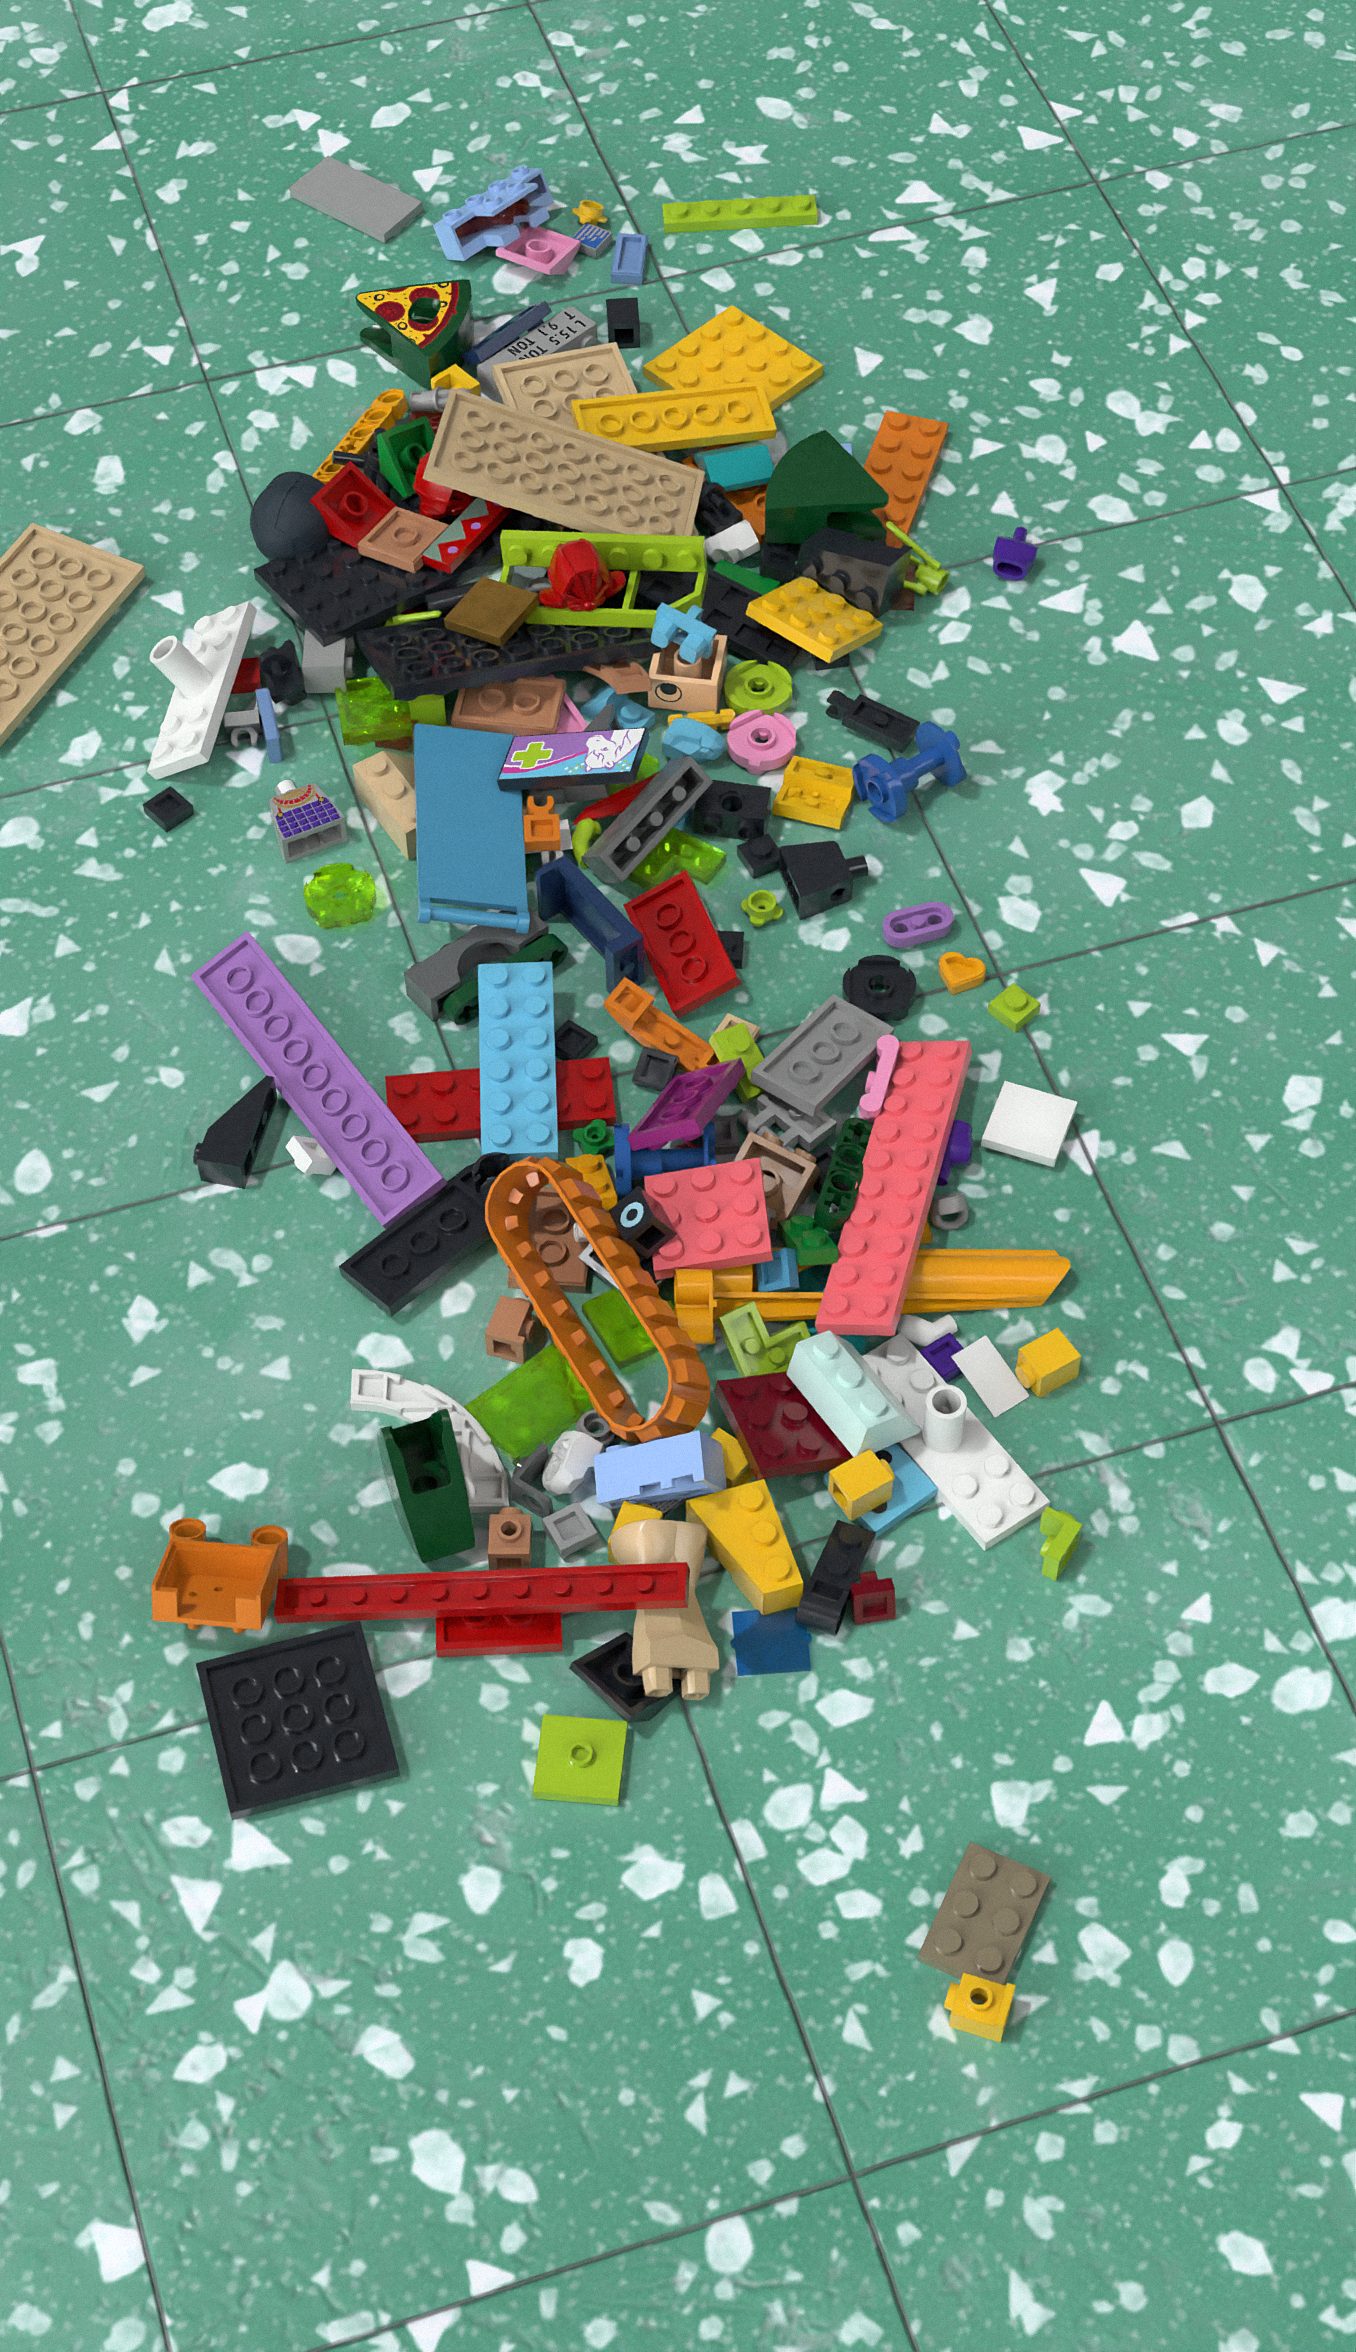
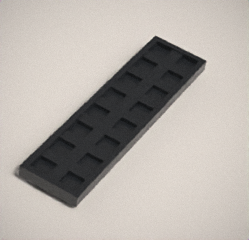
M567 527L562 530V532H582ZM707 567L708 580L702 609L704 610L701 622L716 629V635L727 636V647L751 660H757L759 664L768 666V661L779 664L787 670L803 648L745 614L749 602L763 595ZM609 569L610 572L621 571L624 573L626 582L618 592L625 595L631 570ZM640 570L641 577L635 601L653 610H657L661 603L670 605L695 591L698 572Z

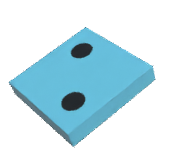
M896 1443L874 1452L879 1460L884 1459L887 1461L894 1473L892 1499L857 1518L865 1529L876 1532L875 1539L931 1500L938 1492V1487ZM829 1472L823 1475V1483L826 1485L827 1488L829 1484Z

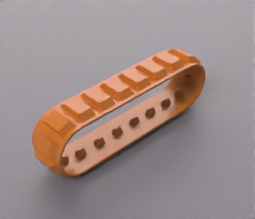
M529 1156L513 1163L498 1175L490 1187L485 1202V1222L492 1239L498 1247V1253L506 1266L512 1269L515 1274V1280L525 1297L529 1298L533 1303V1310L543 1326L549 1329L552 1334V1340L562 1357H566L570 1363V1370L580 1386L586 1389L589 1394V1400L599 1417L607 1420L609 1429L626 1441L638 1444L690 1433L705 1416L710 1401V1379L706 1366L697 1355L698 1349L688 1333L679 1327L678 1318L668 1302L661 1299L658 1294L659 1288L648 1271L643 1270L640 1266V1259L636 1252L623 1240L610 1213L606 1212L602 1207L603 1201L592 1184L583 1181V1174L564 1162L548 1157L539 1159ZM547 1184L557 1190L663 1357L668 1370V1390L663 1405L656 1415L647 1422H645L644 1417L638 1414L532 1243L528 1232V1214L532 1201L541 1188Z

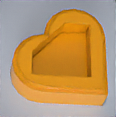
M947 952L940 957L938 971L951 995L981 985L985 980L986 966L978 958H965L958 952Z

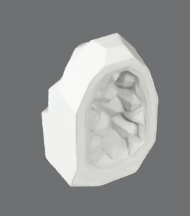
M746 519L705 540L706 557L714 562H719L721 559L734 564L761 550L759 541Z
M563 1432L553 1445L544 1467L542 1482L546 1491L552 1496L572 1494L578 1484L587 1481L591 1473L595 1471L593 1455L604 1453L603 1444L583 1432Z

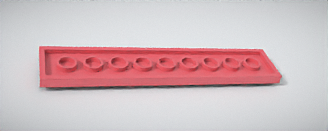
M970 1041L899 1042V1053L894 1073L889 1082L882 1111L875 1118L863 1158L864 1174L851 1215L844 1223L837 1246L838 1262L832 1263L815 1321L818 1334L830 1330L836 1335L895 1336L973 1050Z

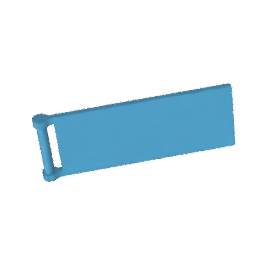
M416 723L413 736L418 894L417 923L429 924L430 920L515 929V933L527 934L530 914L527 904L521 790L500 791L497 783L513 737L517 735ZM431 903L516 912V915L450 907L431 906Z

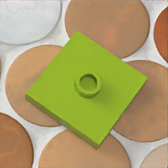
M543 1714L532 1791L533 1798L619 1806L628 1722Z

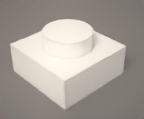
M293 1136L286 1145V1149L295 1159L294 1163L297 1168L306 1174L331 1175L337 1167L315 1138Z

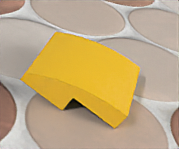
M793 755L784 772L783 785L773 801L772 814L840 830L856 791L852 769Z

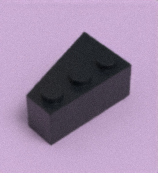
M823 526L801 544L796 571L814 580L817 584L834 594L842 596L846 601L871 613L878 619L901 598L913 547L903 545L901 548L886 545L884 540L876 539L871 542L859 539V534Z

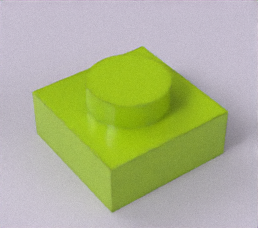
M1012 983L989 1002L988 1013L1016 1033L1040 1012L1041 1003L1015 983Z

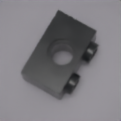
M712 780L713 783L697 799L694 808L695 834L750 841L765 835L767 832L771 814V787Z

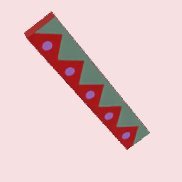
M477 497L422 554L423 564L452 574L504 520L513 508L503 507L498 503Z

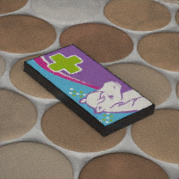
M647 727L514 736L497 779L500 791L634 783L650 738Z

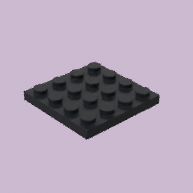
M361 1621L196 1663L232 1821L400 1776Z

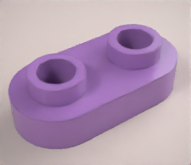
M928 902L893 911L886 915L883 920V939L891 946L904 948L943 938L952 930L953 912L949 906L941 902Z

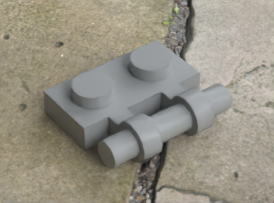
M767 1091L757 1098V1108L762 1112L755 1116L746 1109L738 1117V1122L746 1128L745 1132L747 1134L750 1131L759 1136H762L763 1132L770 1133L784 1142L782 1147L792 1153L795 1152L793 1147L798 1143L810 1152L835 1133L837 1122L822 1109L812 1117ZM776 1123L785 1132L778 1136L769 1127Z

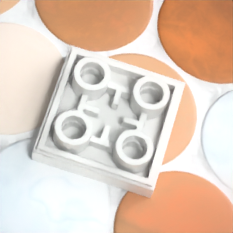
M1005 1081L983 1134L981 1146L1054 1167L1074 1117L1077 1101Z

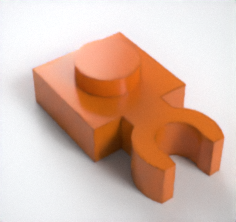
M529 796L527 799L528 815H523L525 852L561 850L559 814H554L553 797L547 796V804L539 807L534 804L533 796Z

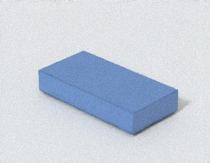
M617 234L611 269V283L642 285L648 250V235Z
M267 688L255 690L257 706L270 764L282 762L281 740L270 691Z

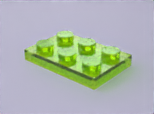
M378 676L347 681V692H342L341 687H334L344 746H364L373 741L386 739L396 741L403 739L405 736L413 735L408 702L394 701Z
M554 1342L464 1406L490 1437L491 1442L515 1467L523 1457L529 1458L541 1442L548 1444L577 1423L584 1413L594 1409L589 1400V1394L585 1388L580 1386L570 1370V1363L566 1357H562Z

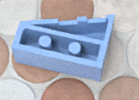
M700 1430L669 1438L656 1439L631 1447L629 1445L610 1446L606 1448L605 1453L593 1455L597 1502L599 1505L610 1510L621 1508L623 1501L634 1504H651L704 1496L727 1489L722 1443Z

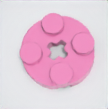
M752 710L739 715L730 724L729 733L727 734L728 754L734 762L745 767L749 774L761 775L765 771L777 769L790 761L793 755L795 756L796 730L791 721L782 714L774 712L773 717L762 715L763 710ZM759 737L761 740L768 739L766 743H757L755 738Z

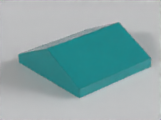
M757 441L694 453V460L699 469L705 472L704 478L708 485L718 482L725 488V492L767 484L774 470L767 445Z

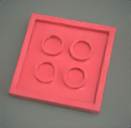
M759 1157L644 1177L646 1193L662 1205L677 1233L652 1255L656 1280L674 1277L675 1269L719 1270L774 1261L762 1166Z

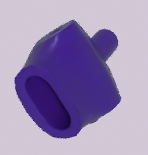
M1017 527L1013 538L997 537L992 559L993 571L999 577L1019 581L1023 580L1032 569L1038 547L1026 542L1028 534L1026 528Z
M960 1120L953 1121L936 1185H947L951 1166L970 1165L973 1152L972 1126Z

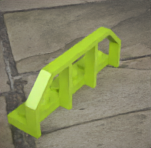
M502 530L500 544L503 569L499 582L511 585L514 566L549 567L553 553L560 543L564 544L569 541L579 540L580 538L590 541L595 546L608 569L631 570L622 609L596 608L595 610L585 612L572 611L569 608L557 609L548 606H538L525 620L527 624L654 628L657 610L633 609L641 577L640 570L698 572L695 591L668 606L684 614L693 605L702 608L708 580L705 536Z

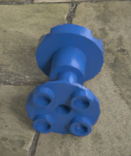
M927 721L917 728L916 742L919 754L907 760L904 757H899L888 763L879 755L870 753L857 761L858 763L852 769L853 782L862 802L869 799L873 805L868 810L874 817L881 822L891 823L905 815L908 807L906 793L918 787V778L928 772H931L944 785L952 787L966 779L967 773L957 751L960 748V742L954 732L950 730L944 732L936 724Z
M708 1122L703 1129V1148H660L654 1151H648L647 1147L632 1151L627 1136L630 1134V1123H614L617 1200H622L632 1192L631 1181L644 1180L645 1176L716 1165L715 1122Z

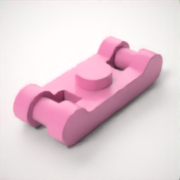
M883 1035L878 1039L876 1072L869 1071L865 1087V1093L867 1094L860 1098L859 1118L869 1121L872 1125H874L875 1118L882 1111L899 1053V1041L892 1035Z

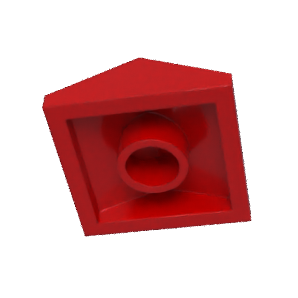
M351 461L309 501L323 516L329 534L357 549L358 543L396 506Z

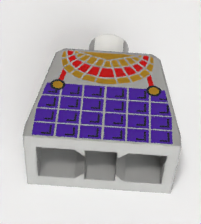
M284 780L276 786L275 792L277 796L269 800L272 824L285 864L348 841L344 815L317 784L310 783L297 788L292 780Z

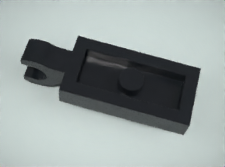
M833 690L827 698V702L831 705L826 710V715L836 720L842 719L843 726L900 753H903L914 739L917 728L920 726V721L862 694H859L853 700L842 692Z

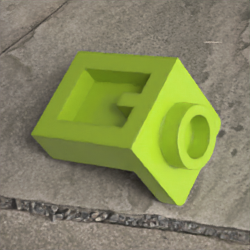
M1046 1507L1041 1516L1039 1531L1048 1537L1039 1555L1044 1558L1041 1574L1057 1581L1079 1545L1083 1524L1077 1522L1071 1514L1065 1511H1056L1050 1507Z

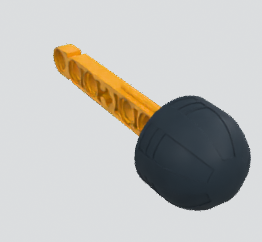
M390 389L378 395L371 404V408L363 413L334 450L364 455L374 442V430L376 428H384L388 431L395 427L396 420H400L408 411L409 407L404 391L402 389ZM333 451L312 476L295 471L281 473L268 484L256 499L251 510L250 528L257 548L266 558L270 560L277 558L291 560L295 559L297 554L313 550L317 554L326 548V543L333 537L329 534L321 513L309 502L344 467V465L332 464Z

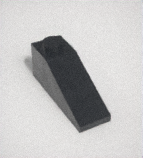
M266 1075L207 1129L202 1143H197L193 1162L194 1165H198L201 1181L245 1189L278 1100L273 1076Z

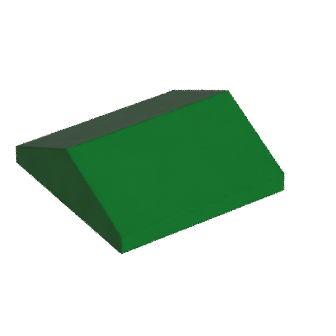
M427 416L377 435L380 472L403 498L416 493L413 490V483L415 482L419 460L431 451L435 440V435Z

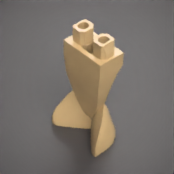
M649 1519L629 1523L610 1535L612 1553L620 1565L687 1562L690 1569L688 1608L637 1610L633 1633L632 1666L633 1675L643 1677L646 1696H668L673 1692L672 1679H681L682 1698L686 1700H702L710 1692V1675L720 1669L718 1648L710 1636L695 1595L702 1571L708 1537L705 1527L699 1524Z

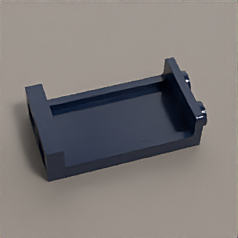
M566 855L542 866L536 872L538 916L540 919L547 921L557 914H562L605 959L606 989L609 994L613 992L624 977L638 986L645 983L644 936Z

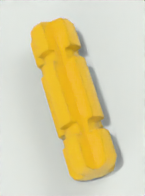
M732 708L720 709V713H715V710L687 713L686 717H682V713L672 714L668 716V728L674 719L690 718L706 724L715 731H717V727H721V730H728L736 716Z

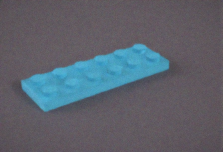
M552 962L478 964L481 1156L491 1152H501L509 1155L510 1161H520L529 1156L539 1159L548 1157L558 1160Z

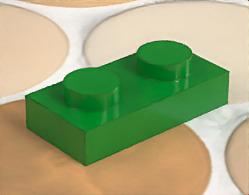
M796 1215L791 1217V1220H779L777 1222V1236L786 1248L796 1249V1258L799 1266L838 1262V1247L824 1229L816 1224L814 1218L806 1215Z

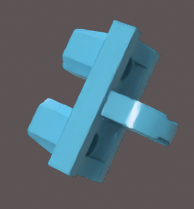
M661 603L657 609L650 641L661 648L667 647L671 641L681 645L679 650L682 659L693 664L701 656L706 659L710 657L713 652L712 645L717 630L701 622L704 609L696 605L691 606L688 612L684 614Z

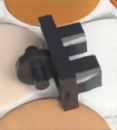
M707 481L703 482L694 519L696 522L704 523L710 529V535L714 536L743 521V513L725 497V488L718 482H713L709 485Z
M290 639L284 641L283 645L278 649L270 647L267 651L260 654V667L262 672L265 673L268 690L275 704L285 700L289 706H293L307 698L295 644Z

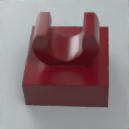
M876 1571L859 1573L860 1583L851 1584V1610L855 1625L896 1619L895 1587L892 1577L878 1580Z

